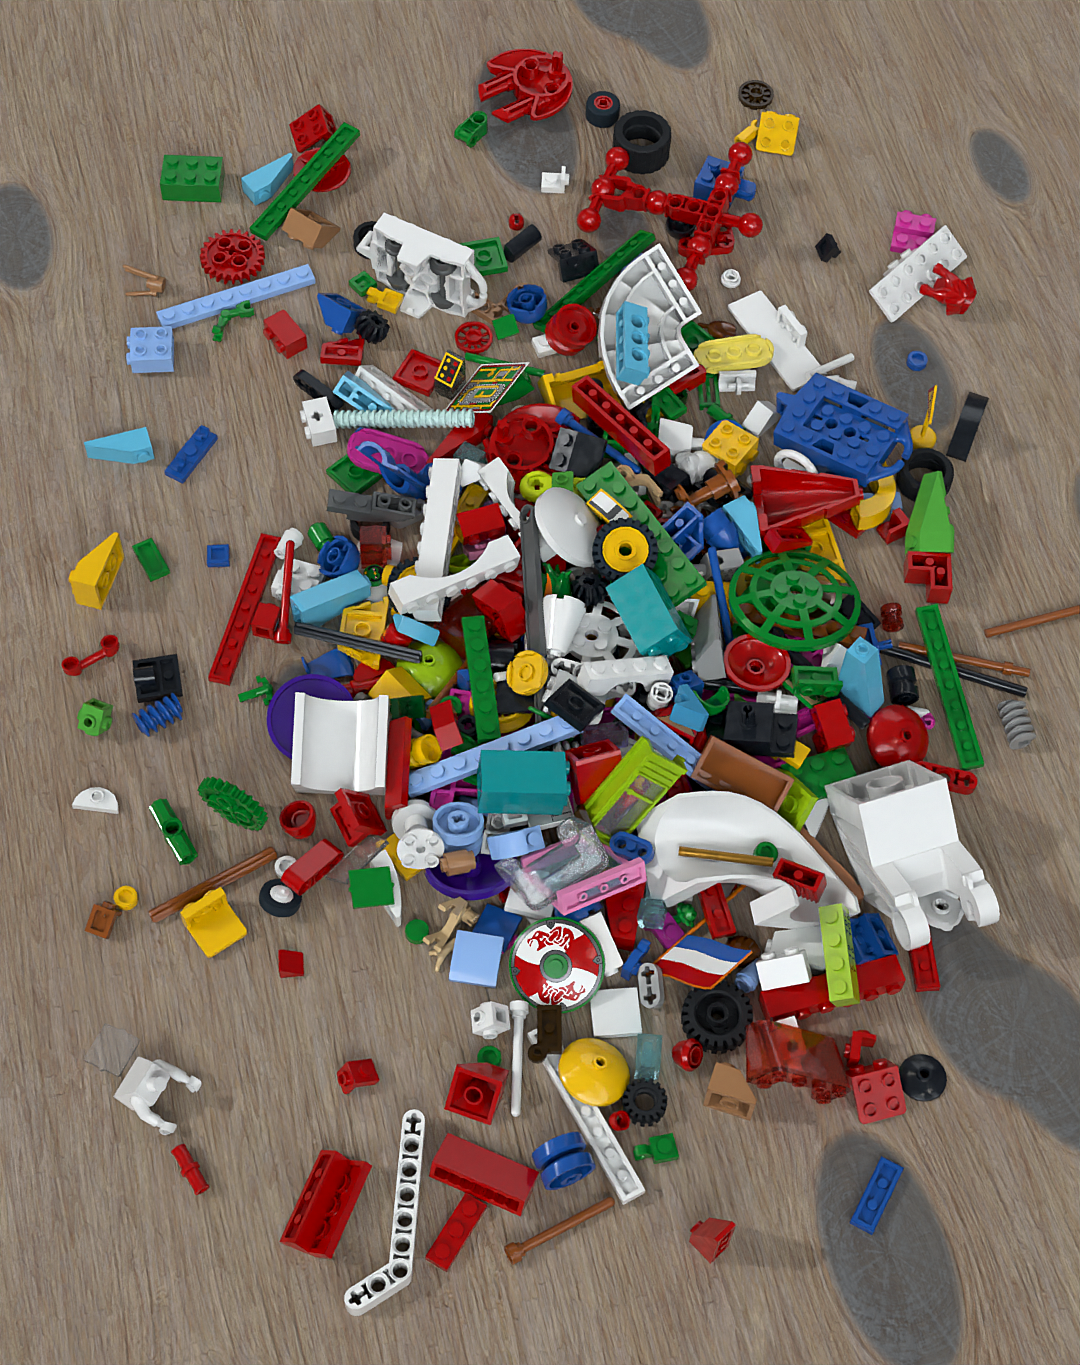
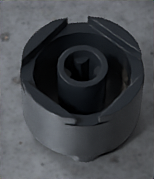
M488 640L492 676L496 672L507 671L510 661L513 662L514 656L517 655V641L511 643L508 640Z

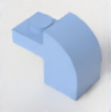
M540 825L487 837L492 860L516 857L545 848Z

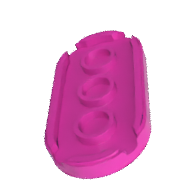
M370 428L360 429V431L353 433L347 444L348 457L356 466L381 474L379 465L355 448L364 441L375 442L393 456L396 465L405 464L416 473H419L424 468L426 461L429 459V455L420 444ZM381 453L371 455L382 463Z

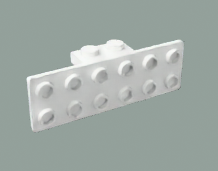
M945 225L921 246L912 251L910 248L900 254V260L896 259L887 266L889 269L883 273L884 278L869 290V293L892 323L924 296L919 293L921 285L928 284L933 288L936 280L942 278L933 273V267L937 263L942 264L951 272L967 258V255Z
M762 291L755 292L728 305V310L747 334L761 335V338H767L772 342L774 355L770 364L791 391L802 388L809 381L805 377L806 372L821 366L805 346L807 337L805 326L799 323L794 312L790 311L786 305L779 307L777 311Z

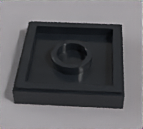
M570 678L544 703L545 707L580 733L606 706Z

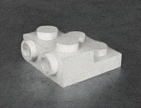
M296 559L293 560L291 596L324 583L326 576L319 571L321 569L320 566ZM284 564L281 570H278L271 586L272 597L278 600L282 599Z

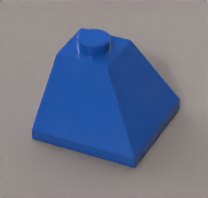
M318 293L317 295L325 324L332 327L331 331L339 335L352 333L355 329L354 325L360 313L367 310L337 293Z

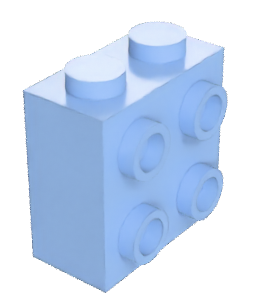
M172 326L131 328L130 336H127V348L130 349V353H126L127 365H131L132 373L174 372V335Z

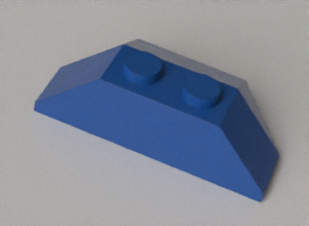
M687 502L662 526L689 561H691L704 548L703 514Z

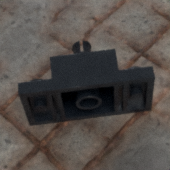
M729 701L727 710H723L714 716H708L705 724L707 741L710 735H713L752 756L794 758L798 714L775 713L774 703Z

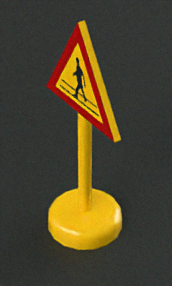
M934 385L928 390V410L924 424L917 425L910 430L913 449H931L935 446L936 433L928 425L932 423L938 385Z

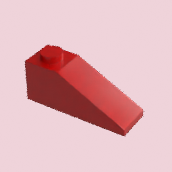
M710 1217L704 1223L700 1220L690 1230L692 1234L689 1242L711 1264L729 1246L736 1224L733 1221Z

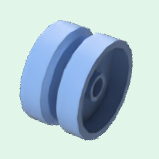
M450 802L435 811L432 827L433 831L438 833L443 840L444 853L466 849L467 851L472 850L474 856H476L481 851L484 835L483 813H478L477 807L465 802Z

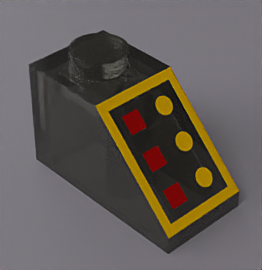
M449 349L446 351L434 378L435 391L440 396L452 400L466 384L465 358Z

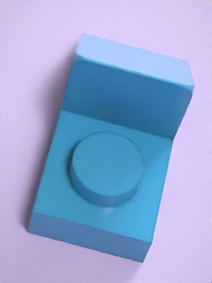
M688 684L679 685L674 699L675 704L669 719L682 726L702 732L709 714Z

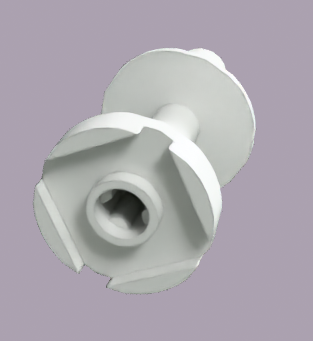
M409 800L408 806L396 809L392 815L393 831L400 839L397 845V855L402 865L406 868L425 869L436 867L444 853L443 840L438 833L433 831L432 819L436 810L424 800Z

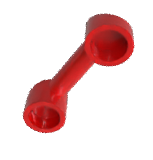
M115 635L104 636L100 642L102 649L81 661L73 656L65 658L61 663L64 673L70 676H78L82 673L83 669L104 657L114 656L120 646L118 638Z

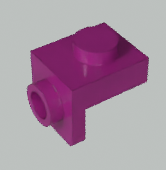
M654 912L647 918L648 922L643 926L645 931H651L664 949H669L685 934L669 912Z

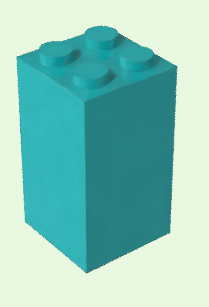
M641 564L605 587L639 653L644 657L667 655L669 659L670 655L686 649L688 644L693 642L660 578L644 564Z
M481 750L477 768L478 813L561 815L563 807L568 804V796H570L571 783L567 782L570 762L566 761L565 752Z

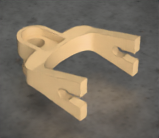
M619 465L617 467V470L631 487H647L656 506L660 505V497H662L663 491L649 475H635L633 470L627 465Z
M460 896L439 904L438 908L444 912L449 910V908L453 909L449 915L450 917L441 931L425 936L422 940L428 945L436 941L437 944H435L433 949L439 953L461 922H465L470 927H473L478 921L477 918L480 917V914L471 910L468 902Z

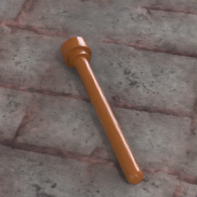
M607 1197L522 1243L511 1242L504 1246V1251L512 1265L522 1261V1257L526 1256L525 1253L614 1206V1198Z

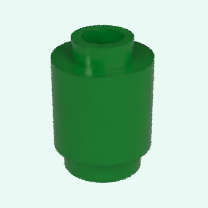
M323 522L312 524L307 533L319 552L327 541L332 542L335 540L328 526Z

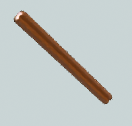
M268 847L149 910L151 920L156 923L183 909L187 904L202 899L208 891L216 890L219 887L222 888L277 859L275 849Z

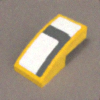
M602 489L586 503L607 524L611 520H618V518L627 519V517H633L621 504Z

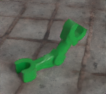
M249 300L236 305L235 309L221 311L219 322L212 329L214 334L213 341H222L224 327L231 318L240 316V318L252 317L254 315V308L250 307Z

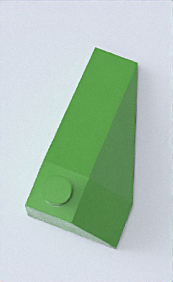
M941 471L923 475L906 531L905 555H907L908 551L954 553L955 531L948 518L950 508L945 504L946 490Z

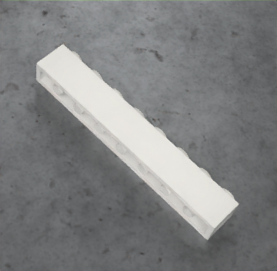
M433 458V465L429 467L430 485L426 486V498L428 499L427 504L423 506L425 520L420 526L422 540L418 542L417 547L419 560L415 561V573L418 577L438 578L448 576L463 471L459 459ZM445 597L439 599L433 605L426 604L413 613L415 620L442 621Z

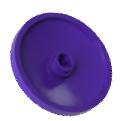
M306 674L289 680L276 691L267 710V729L272 742L284 756L292 760L295 693H305L315 698L327 700L354 701L348 690L338 681L324 675Z
M480 851L475 856L476 868L472 869L469 873L447 876L445 872L442 873L440 863L436 867H429L423 870L430 885L440 893L451 898H458L460 896L464 900H481L499 894L512 883L517 870V856L492 860L491 855L481 854Z

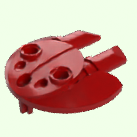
M513 49L500 53L487 62L489 72L496 77L478 85V94L481 102L505 91L513 90L514 96L518 100L491 113L494 117L507 123L525 115H530V119L533 121L551 117L566 106L573 90L571 73L563 63V52H557V50L553 52V55L536 49Z
M546 403L529 404L511 411L501 420H498L489 442V460L491 462L497 457L501 459L515 480L514 493L521 494L519 489L521 479L532 471H542L552 476V473L558 472L550 469L549 463L560 427L573 430L569 426H561L555 422L556 416L563 407ZM572 413L574 420L580 423V418ZM532 428L535 429V431H528L527 429ZM510 462H516V463H518V464H516V465H510L509 463H510ZM535 485V490H539L540 486Z

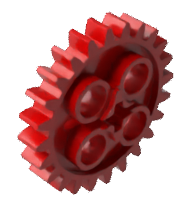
M230 229L229 233L222 230V235L215 233V238L208 237L209 242H204V248L200 249V262L205 274H209L210 279L216 277V282L223 279L224 284L231 281L234 285L236 280H239L242 284L244 278L250 281V275L256 277V271H262L261 266L265 264V251L260 239L256 240L255 235L249 237L248 231L241 234V229L237 233H234L233 229Z

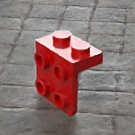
M886 1058L876 1059L872 1061L873 1064L867 1066L863 1064L853 1065L849 1067L850 1070L843 1072L844 1081L852 1086L858 1119L862 1124L902 1115L907 1110L898 1066Z

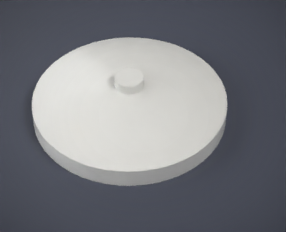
M560 487L549 488L537 498L535 503V518L542 536L548 545L565 561L579 567L593 566L592 547L598 533L596 528L602 525L599 518L586 505V502L575 493Z

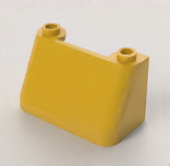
M603 361L566 373H556L554 377L553 373L543 375L537 382L539 391L546 404L566 408L577 415L580 420L586 418V413L573 402L571 386L586 375L590 378L599 379L603 383V389L622 406L607 378Z

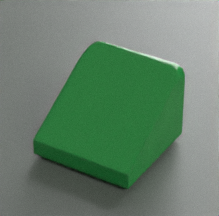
M514 314L492 320L497 340L512 337L519 333Z

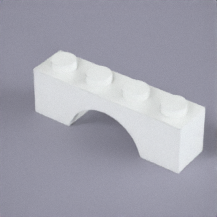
M667 655L583 662L576 680L579 686L593 696H604L615 686L626 682L641 683L645 691L648 692L656 683L663 682L669 685L674 671Z

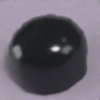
M669 216L665 224L668 234L677 240L690 237L696 225L673 220Z

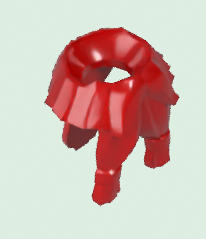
M937 263L933 267V273L942 278L936 280L934 288H931L928 284L921 285L919 293L945 304L947 316L964 314L971 303H973L977 294L973 278L967 277L962 280L942 264Z

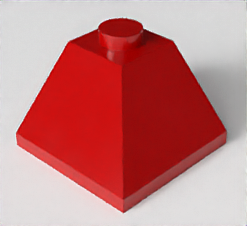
M487 1062L457 1064L444 1109L491 1125L503 1095L510 1070Z

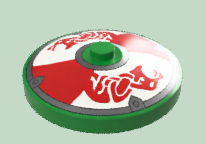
M553 916L532 923L520 933L510 952L509 973L513 986L521 998L536 1009L537 1005H561L562 1013L577 1010L595 996L604 979L606 964L601 943L587 926L572 918Z

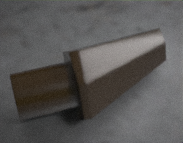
M578 805L574 817L584 830L594 837L597 833L591 816L584 805Z

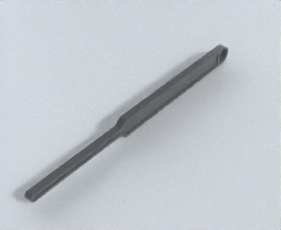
M526 504L520 511L519 519L527 650L535 651L545 658L546 639L539 528L535 518V506ZM530 510V516L527 519V513ZM544 685L534 694V707L541 711L545 703L542 702L545 693ZM535 714L536 724L547 720ZM548 746L537 751H548Z

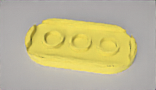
M747 334L702 342L695 349L694 357L699 364L705 367L707 373L719 374V371H738L767 365L773 358L774 346L769 339L761 338V335Z

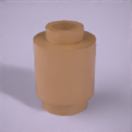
M463 849L443 853V858L439 860L440 869L447 876L469 873L472 869L476 868L475 856L472 850L467 851Z

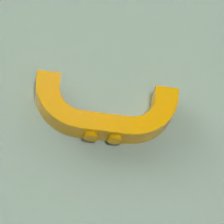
M886 461L882 466L888 467ZM894 475L869 482L875 495L871 498L860 500V505L851 509V519L857 530L871 529L888 517L896 494Z

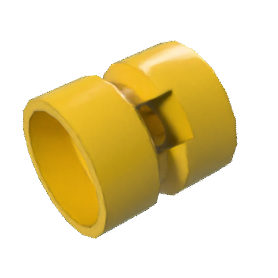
M425 734L411 739L409 770L439 761L442 750L434 735Z

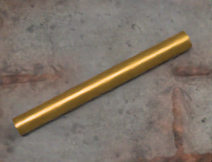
M679 846L678 856L773 867L774 860L771 857Z

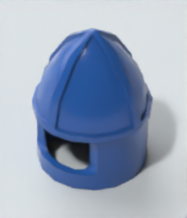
M722 507L703 519L704 539L707 541V544L715 547L718 551L738 548L739 534L735 522L729 521Z

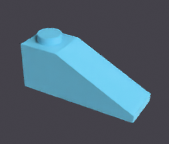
M288 153L241 178L243 192L255 206L272 198L292 172L293 155Z
M347 371L333 390V393L358 410H364L365 412L366 410L371 412L373 410H377V412L379 410L384 412L385 410L390 412L393 409L396 410L366 382L350 371Z
M146 427L84 442L88 458L130 464L143 463L154 459Z
M743 495L723 505L724 514L730 522H735L739 534V542L749 556L752 558L762 554L757 511L754 503Z

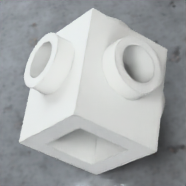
M490 1001L481 1003L479 1007L471 1010L473 1034L483 1036L484 1039H494L498 1034L509 1030L508 1006Z

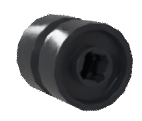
M899 665L890 668L886 673V677L890 687L891 703L903 706L916 703L919 700L918 686L915 685L917 681L915 669L909 665Z

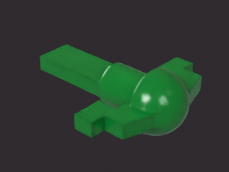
M259 675L256 676L257 683L262 682L263 686L238 694L240 703L266 694L267 698L263 699L264 705H269V701L273 697V686L266 677L261 678Z

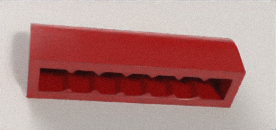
M447 1133L432 1160L429 1177L520 1217L529 1201L539 1172L450 1133Z

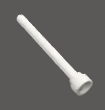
M521 1000L511 1001L509 1013L514 1019L511 1114L514 1117L519 1116L521 1113L523 1023L526 1015L529 1014V1003Z

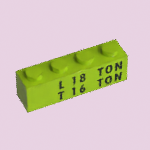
M842 903L818 907L830 1002L836 1007L860 1004L849 910Z

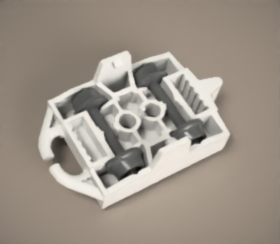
M383 213L374 225L373 231H368L356 248L359 253L371 259L377 281L405 295L400 311L420 319L432 307L465 318L469 312L482 307L487 301V284L474 266V250L417 227L412 223L398 219L396 216ZM470 278L479 286L480 294L478 299L475 298V290L471 289Z

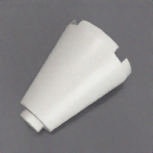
M557 594L547 595L543 598L546 654L548 658L555 660L566 655L586 613L585 604L582 601L564 595V599H559Z

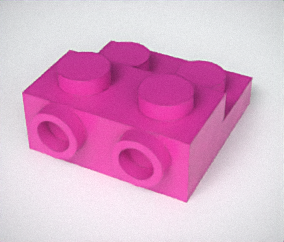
M909 210L897 212L890 251L903 253L909 248L912 251L921 246L934 234L936 218H932L929 214L914 215Z

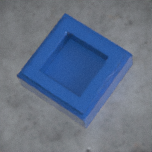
M229 544L207 545L208 567L230 566Z

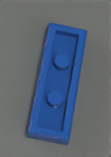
M881 1156L850 1220V1224L871 1235L874 1233L904 1169L903 1167Z

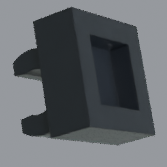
M826 233L815 246L823 262H828L832 257L837 258L841 253L832 234Z

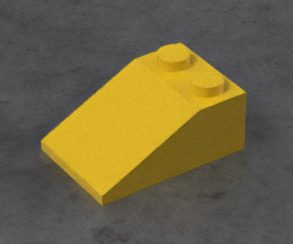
M114 532L83 557L77 563L74 570H71L69 582L72 586V594H74L76 604L102 609L125 557L119 533Z

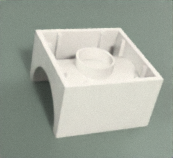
M295 693L291 785L296 793L334 794L340 788L369 795H385L389 721H391L389 695H379L375 699L363 701H337L315 698L305 693Z

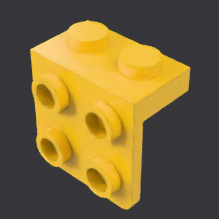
M773 111L762 112L756 150L792 156L800 118L792 114L779 115Z
M723 420L703 442L702 449L716 458L724 460L728 464V470L730 469L735 478H737L738 475H742L745 472L749 462H753L759 454V438L733 423Z
M221 887L208 891L202 899L195 903L187 904L180 912L184 926L208 958L215 956L247 935L246 928L229 906L226 893Z

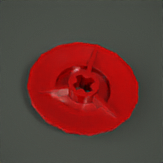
M320 148L305 151L297 158L293 165L294 177ZM344 154L311 191L329 192L338 189L347 182L351 174V164Z

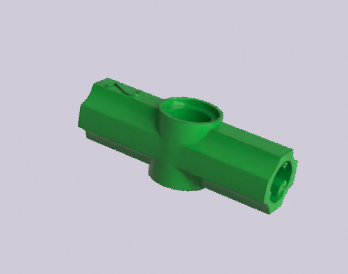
M160 798L154 801L149 807V811L180 865H188L194 862L195 858L198 857V853L168 800ZM171 830H178L174 834H169Z

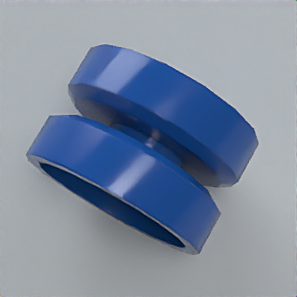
M570 1132L555 1137L539 1146L532 1153L531 1157L536 1169L543 1170L540 1178L545 1189L557 1190L583 1179L595 1169L596 1164L591 1154L584 1152L586 1142L580 1132Z

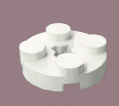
M941 890L918 898L928 924L944 931H951L954 926L960 923L964 915L961 902L958 900L959 896L949 890ZM938 905H942L943 910L937 908Z

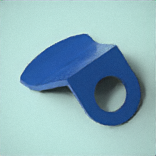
M338 648L327 652L309 663L306 662L304 657H301L307 674H319L332 679L354 676V666L350 656L341 652Z

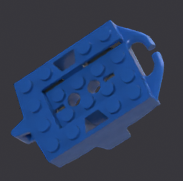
M815 373L795 395L783 392L776 394V411L782 417L773 432L774 445L782 450L791 449L803 454L814 464L818 474L826 473L857 479L858 485L866 488L869 482L892 476L904 467L905 463L902 460H897L890 467L882 466L897 445V442L904 446V451L901 455L903 459L908 460L912 454L913 442L908 425L909 414L821 374ZM888 428L895 429V433L888 430Z

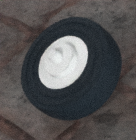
M281 879L267 881L259 893L260 906L264 911L276 917H290L299 910L302 902V895H297L281 882Z

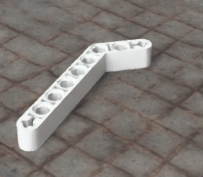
M419 1110L407 1111L402 1119L389 1263L346 1291L344 1295L345 1307L353 1316H360L408 1286L412 1280L425 1139V1118ZM412 1121H417L415 1134L411 1133ZM410 1144L418 1146L415 1152H408L405 1148ZM411 1168L416 1171V1174L412 1177H407L403 1172ZM405 1193H411L414 1198L411 1201L405 1202L401 1199V1196ZM402 1218H409L412 1221L407 1227L399 1225L398 1222ZM400 1243H407L410 1246L405 1252H399L396 1249ZM398 1268L407 1270V1274L403 1278L396 1277L394 1272ZM377 1282H382L386 1285L385 1289L381 1292H375L371 1288ZM365 1289H367L370 1299H368L367 1294L365 1295ZM356 1297L357 1300H361V1304L352 1303V1298Z

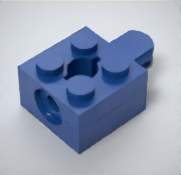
M708 155L695 180L693 198L707 201L714 189L715 179L721 174V168H728L730 162ZM745 167L740 168L741 183L737 193L732 196V202H729V209L735 197L746 201H751L755 197L756 184L743 179Z

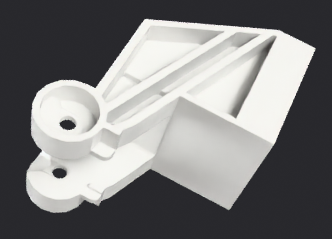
M907 760L825 785L830 813L857 882L863 890L864 900L891 918L897 939L905 950L910 951L930 943L931 936L928 921L920 907L918 898L934 892L949 890L958 895L967 920L976 921L978 927L998 922L1000 916L999 905L994 891L984 879L983 869L980 868L975 859L959 841L945 777Z

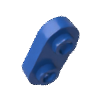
M627 832L615 833L609 842L613 853L626 860L631 861L640 857L644 860L645 864H648L654 858L655 852L649 841ZM626 844L624 848H620L621 845ZM646 852L644 856H640L641 853Z

